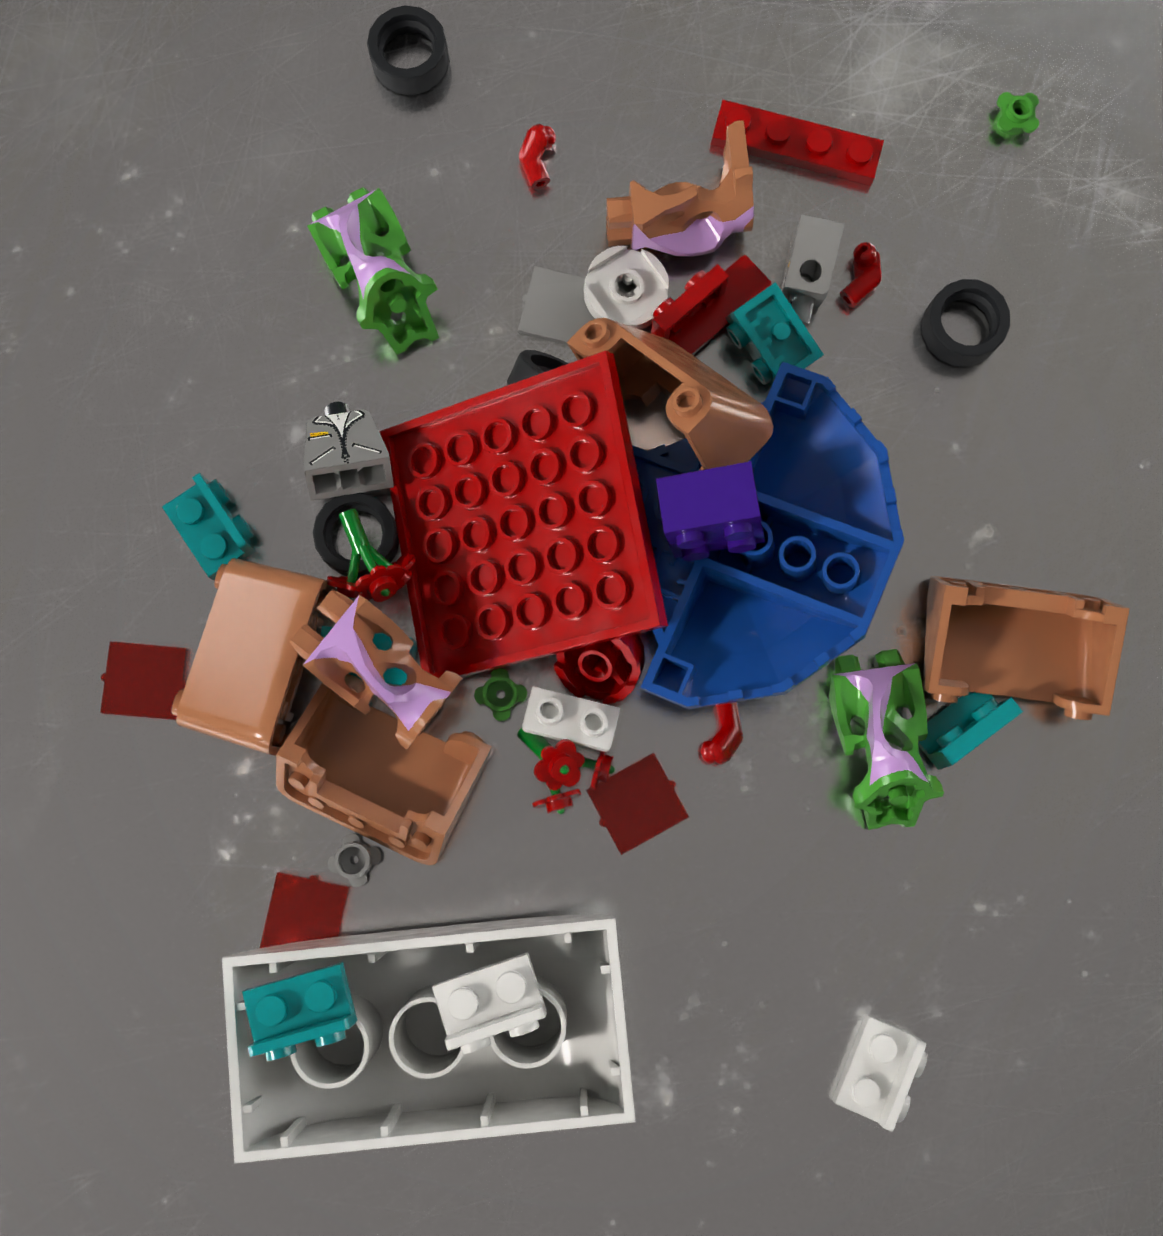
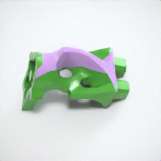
M362 187L350 193L347 205L335 211L332 208L323 207L312 213L313 223L307 225L338 285L343 290L349 287V283L357 278L359 290L357 320L362 329L379 330L397 355L406 351L416 340L425 338L433 342L439 338L426 304L427 297L438 290L431 277L426 274H416L405 264L403 255L409 253L411 249L402 227L381 189L377 188L369 192ZM392 312L403 313L399 321H393L391 314Z
M897 649L884 650L876 654L873 662L875 669L861 670L858 657L854 655L839 656L835 659L829 691L832 715L845 756L853 755L854 750L865 748L868 763L866 776L855 787L852 798L853 806L855 809L864 810L868 830L878 829L890 824H903L905 827H913L916 825L924 803L929 799L943 797L944 794L942 784L937 777L928 775L918 750V742L926 740L928 735L927 711L920 669L916 663L905 664ZM900 707L908 708L912 717L910 719L902 718L897 709ZM851 719L856 720L865 727L862 735H856L852 732ZM888 742L902 748V750H896Z

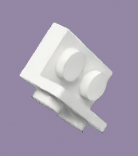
M533 686L522 729L524 732L559 741L568 739L575 745L609 752L620 708Z
M528 952L444 980L432 986L447 1035L444 1041L448 1051L459 1047L462 1054L478 1051L491 1044V1036L508 1030L510 1037H518L539 1028L537 1020L546 1017V1007Z
M865 1014L834 1092L833 1102L876 1121L882 1128L893 1132L896 1123H901L908 1113L911 1101L908 1092L913 1079H918L925 1069L927 1063V1052H924L926 1043L908 1032Z

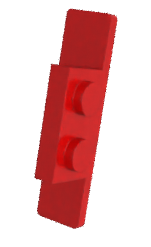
M746 255L741 256L725 271L719 264L715 265L707 273L701 270L687 282L684 287L686 291L675 301L670 297L656 308L652 315L654 319L651 333L675 342L684 350L694 355L729 325L726 320L728 315L768 288L772 283Z

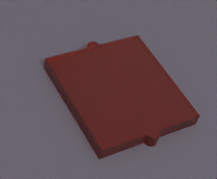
M110 641L106 673L101 675V680L104 681L100 713L176 720L177 716L172 714V705L179 690L185 688L187 682L185 681L188 649Z
M654 753L610 776L607 783L601 781L598 783L596 791L591 790V788L586 790L601 817L599 820L600 826H606L621 855L689 818L674 790L676 783L673 780L669 781Z
M277 872L260 948L339 937L350 886L321 881L317 875H311L307 878Z

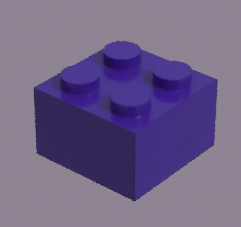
M751 461L656 478L664 535L675 558L682 557L685 561H696L709 557L711 551L728 549L730 553H742L755 549L756 543L765 542Z

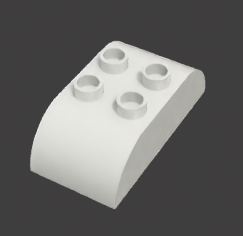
M544 916L340 936L264 947L222 958L234 1164L636 1122L616 920L612 916ZM528 952L546 1007V1017L537 1020L539 1028L518 1037H510L509 1030L490 1037L491 1044L472 1053L462 1054L460 1047L448 1051L444 1041L447 1035L432 990L433 984ZM343 962L357 1017V1022L350 1029L345 1030L346 1038L321 1047H316L315 1039L296 1044V1053L272 1061H267L265 1053L250 1057L248 1046L254 1041L242 991Z

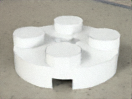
M628 246L608 248L597 255L590 264L584 281L585 304L595 319L608 318L642 330L652 324L654 311L668 298L669 278L659 259L646 250L641 249V252L627 249ZM619 281H623L626 285L631 283L636 285L632 297L621 296L617 293Z

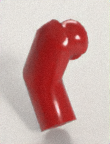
M536 124L527 130L519 151L520 163L532 189L543 188L550 182V177L542 157L545 150H550L552 144L556 142V134L553 128L541 124Z
M869 242L861 243L855 247L853 251L854 280L840 292L842 301L851 308L859 304L882 280L880 254L876 251L875 246Z
M737 702L715 705L720 730L712 740L704 741L700 749L702 759L708 764L717 762L721 765L728 762L743 741V731Z

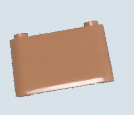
M597 318L582 326L567 341L577 360L605 350L614 354L623 401L637 399L647 407L661 392L669 397L665 408L667 417L673 426L687 438L702 465L699 471L748 462L767 443L772 435L774 428L768 410L761 403L669 339L608 318Z
M232 558L228 564H222L217 571L214 583L215 588L218 590L185 688L178 691L173 701L172 714L177 716V725L276 756L289 736L285 734L286 725H283V720L292 722L294 713H290V709L304 669L303 664L306 661L289 642L304 624H307L314 631L317 628L322 629L324 620L318 617V614L321 612L317 608L332 589L335 591L337 589L328 585V581L321 578L242 559Z
M930 576L927 594L923 689L931 693V699L947 703H957L959 696H968L969 692L1053 702L1057 706L1065 708V716L1079 720H1092L1093 714L1110 716L1130 608L1103 598L1083 594Z
M350 674L345 676L344 681L347 687L356 693L364 691L365 684L359 678ZM322 683L276 754L277 789L291 801L421 864L435 865L482 772L492 746L484 743L478 735L468 731L453 733L446 742L423 731L406 750L399 744L395 736L398 724L397 718L370 706V712L364 715Z

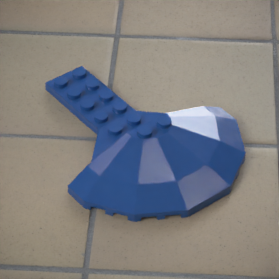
M782 362L766 400L761 402L768 410L774 428L767 443L749 460L752 463L765 542L756 543V548L742 553H730L728 549L711 551L709 557L696 561H685L682 557L675 558L664 535L656 478L699 471L702 465L687 438L665 446V444L660 445L649 451L632 445L668 623L667 627L653 630L658 648L640 688L643 691L687 709L785 695L866 637L903 548L904 536L899 520L887 448L880 440L873 436L862 422V418L854 408L851 409L836 391V386L829 377Z

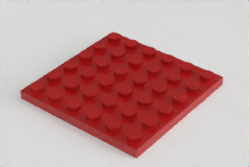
M606 350L380 431L390 457L394 487L390 488L401 556L406 553L416 557L414 564L410 568L413 571L412 576L406 584L419 659L423 670L437 678H440L445 671L454 672L460 677H465L668 626L613 353Z

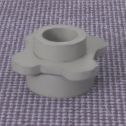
M349 833L342 838V846L336 851L335 855L329 857L327 862L328 869L332 873H339L342 877L347 878L351 886L360 887L367 882V873L371 867L381 861V852L377 847L369 848L362 843L357 834ZM352 856L358 857L357 864L351 863L350 859Z

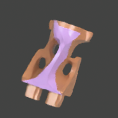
M744 120L734 121L727 126L726 144L723 151V172L719 187L716 189L708 190L688 182H675L651 192L642 184L633 180L630 182L629 196L606 198L608 247L631 245V250L641 252V249L651 248L674 256H697L715 252L723 241L733 233L752 231L754 220L752 166L749 167Z
M332 589L317 609L335 623L334 627L324 638L307 624H304L289 643L306 660L303 666L310 673L364 715L370 712L369 704L374 695L386 704L398 720L395 736L399 744L407 750L446 703L463 678L450 671H445L440 678H437L423 670L409 654L414 642L388 616L360 595L353 601ZM381 632L389 636L392 641L391 648L387 650L378 649L373 643L374 635ZM395 667L403 670L407 675L406 682L397 687L385 683L383 675L387 669ZM351 672L357 674L365 684L364 691L356 693L347 687L344 681L345 676Z

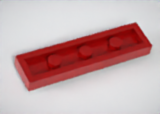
M722 100L712 136V146L724 148L727 126L734 121L744 120L748 155L868 186L872 185L884 140Z

